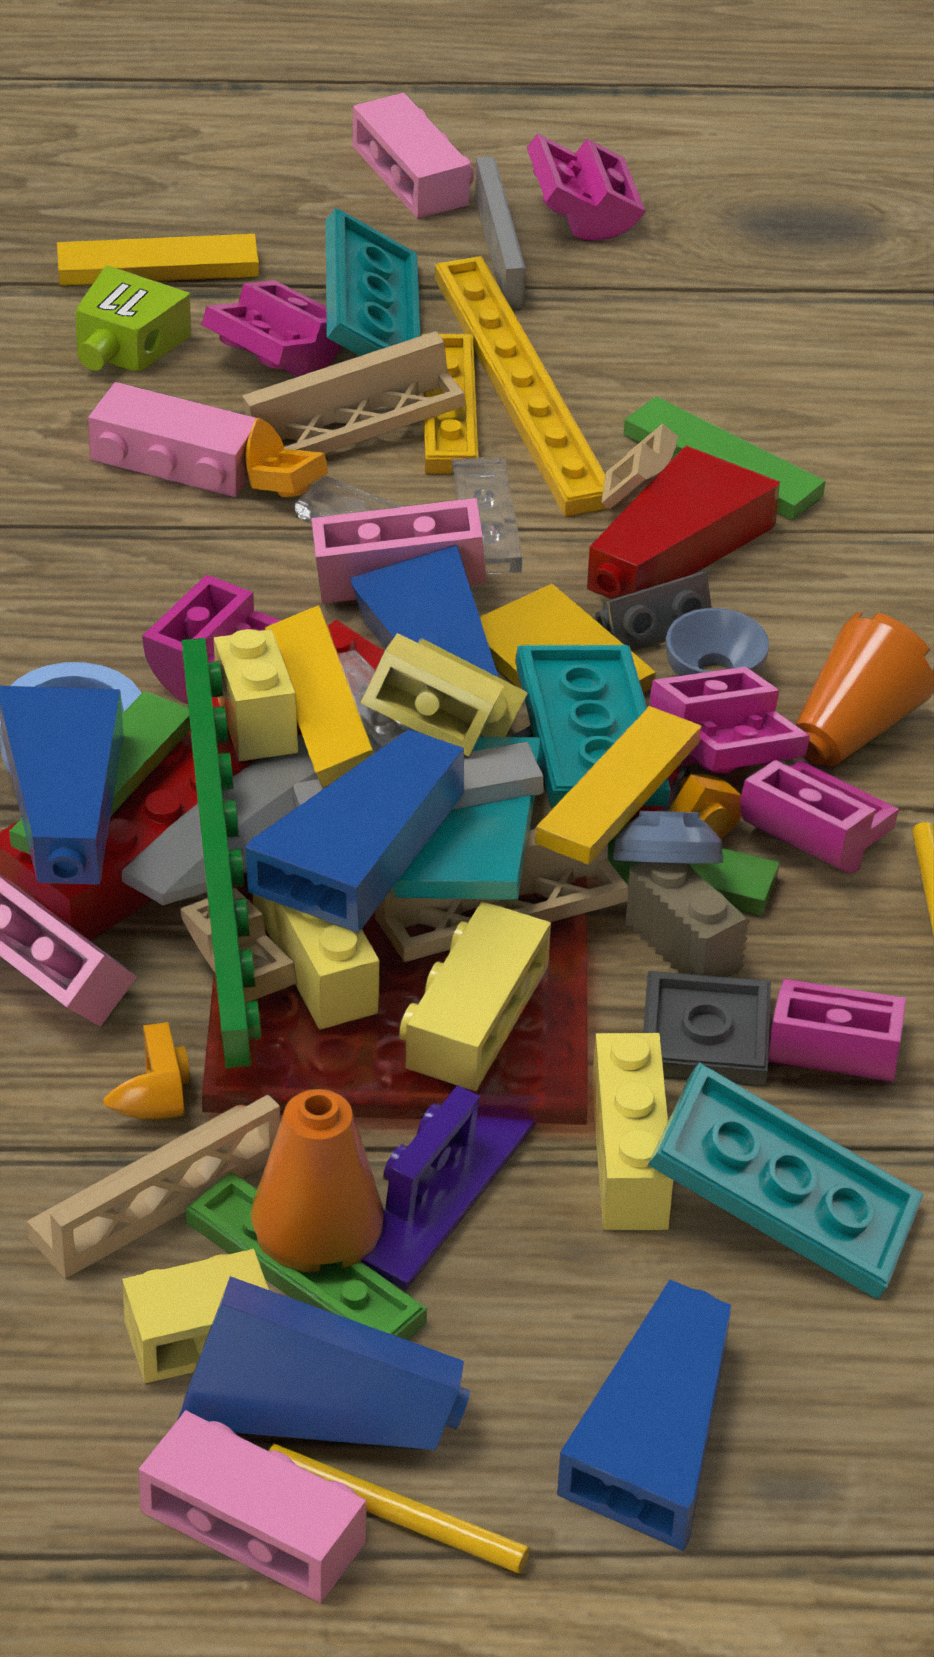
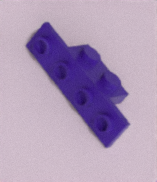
M459 1085L456 1086L441 1106L436 1103L432 1104L419 1124L416 1137L408 1146L400 1144L387 1161L383 1173V1179L388 1181L383 1232L374 1250L362 1258L360 1262L392 1284L407 1291L538 1123L539 1115L486 1088H483L477 1095Z

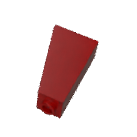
M686 445L589 546L587 589L607 598L615 599L697 573L774 527L777 518L780 481Z

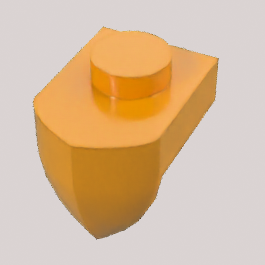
M261 418L254 419L245 453L246 469L252 489L276 491L281 497H294L307 492L310 489L309 485L329 473L325 453L285 449L280 436L268 422Z
M706 774L690 775L681 779L680 792L668 811L700 813V818L722 839L740 821L741 794L729 783L716 776Z
M169 1022L143 1025L146 1074L134 1077L113 1089L103 1098L104 1106L124 1116L143 1120L181 1117L184 1114L182 1085L190 1084V1069L185 1046L174 1047Z

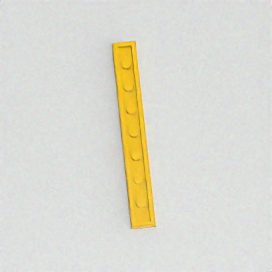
M482 256L435 264L434 279L464 334L473 335L474 352L563 515L566 517L608 509L601 504L606 474Z

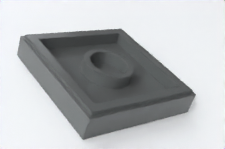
M648 971L643 1033L660 1034L664 1078L688 1079L700 1062L735 1084L766 1086L771 981Z

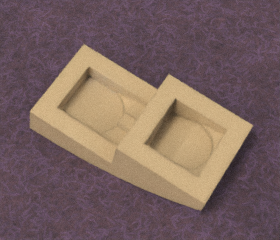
M662 423L631 449L625 457L606 472L601 504L609 510L619 506L660 473L673 456L678 435Z
M236 888L233 889V899L245 898ZM207 898L180 908L182 920L190 935L215 972ZM247 899L250 936L238 937L239 950L252 949L256 987L243 988L245 1002L255 1000L297 983L294 962L266 936L263 914Z

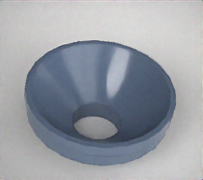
M704 608L686 613L672 623L666 636L667 660L671 668L679 676L711 672L700 669L711 664L721 665L727 669L746 666L757 675H760L765 667L769 652L768 635L763 627L749 616L729 609Z
M639 811V816L630 822L615 838L613 860L659 863H723V842L716 832L700 818V813Z

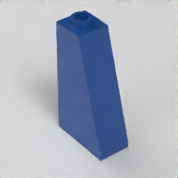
M457 545L350 578L364 622L385 649H387L397 633L417 643L419 639H424L498 677Z
M0 686L2 739L37 883L100 885L124 735L120 689Z
M408 729L250 840L245 847L248 892L359 933L464 794V748Z
M230 1276L185 1394L178 1419L186 1410L208 1422H220L228 1426L235 1433L436 1450L445 1426L457 1430L468 1403L470 1390L460 1386L464 1365L463 1360Z
M671 1279L668 1281L562 1448L559 1460L558 1496L677 1549L685 1550L690 1541L724 1363L731 1304L716 1299L706 1291L692 1289Z

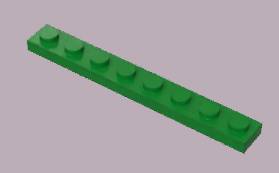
M205 638L186 639L181 641L225 1067L251 1066L249 1040L261 1039L258 1001L245 1002L243 988L256 987L252 949L239 950L238 937L250 936L246 898L233 899L232 887L245 885L241 849L228 850L227 838L239 837L235 800L223 801L222 790L234 789L230 753L218 754L217 743L229 742L225 706L213 707L212 697L223 696L220 661L208 662Z

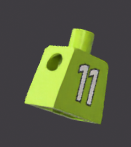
M107 265L76 308L77 356L80 362L92 371L100 370L107 363L131 371H142L191 336L190 293Z

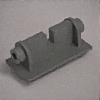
M699 572L608 600L607 603L603 604L602 610L595 613V620L621 643L630 646V650L665 640L669 627L676 619L694 610L712 608L707 572Z

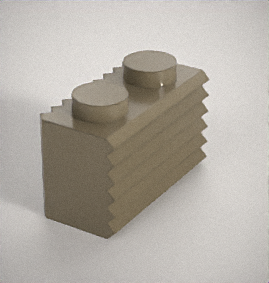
M641 862L630 868L625 926H633V933L641 934L640 940H647L648 947L656 948L655 954L663 955V961L671 962L670 968L678 969V973L718 977H729L743 968L745 964L742 960L746 956L743 952L747 948L744 943L748 939L745 934L749 930L746 925L750 920L689 864Z

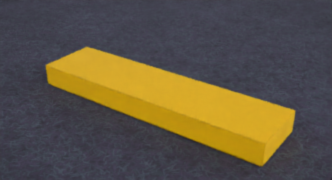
M255 234L57 242L59 285L62 286L93 284L107 265L156 282L259 276V260Z
M439 334L445 345L448 373L464 392L465 406L424 420L425 474H478L473 335ZM438 387L424 392L423 397L431 398L444 392Z
M317 605L269 625L265 629H272L295 690L297 721L315 773L323 788L333 783L375 752L320 606Z
M649 706L536 826L535 844L589 865L700 743L702 726Z

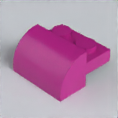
M538 133L526 147L534 168L533 173L537 177L543 192L545 204L554 212L566 215L573 236L590 241L610 239L632 228L646 212L624 157L589 139H586L575 153Z
M275 280L244 283L239 302L206 306L201 324L219 334V340L222 343L234 348L246 349L257 355V360L260 363L271 368L284 369L297 377L328 367L342 347L327 338L326 306Z
M206 574L142 635L145 657L160 683L176 698L188 704L181 640L205 638L208 662L215 661L213 637L232 635L237 631L245 629L263 631L266 630L265 627L281 620L254 610L253 592Z
M746 666L655 679L652 682L651 707L702 726L700 743L679 766L700 763L701 767L708 771L730 773L737 767L755 764L767 766L774 760L781 762V760L805 757L807 753L810 735L776 712L779 690Z
M774 760L747 778L744 782L740 802L742 819L748 824L849 874L860 869L865 849L894 829L899 812L898 808L801 760L790 767Z
M783 979L773 1018L768 1062L894 1082L906 998Z

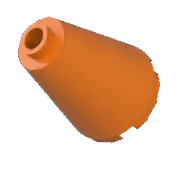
M858 612L841 627L795 724L810 735L807 753L803 757L808 762L826 766L839 764L932 697L934 694V669L932 671L925 659V655L930 649L923 639L907 625L886 614L877 612L872 619L861 618L863 612Z
M321 1089L308 1090L293 1097L285 1108L252 1204V1225L262 1251L282 1266L302 1272H321V1264L342 1261V1268L356 1264L374 1250L383 1232L384 1209L350 1104L345 1098L335 1092Z

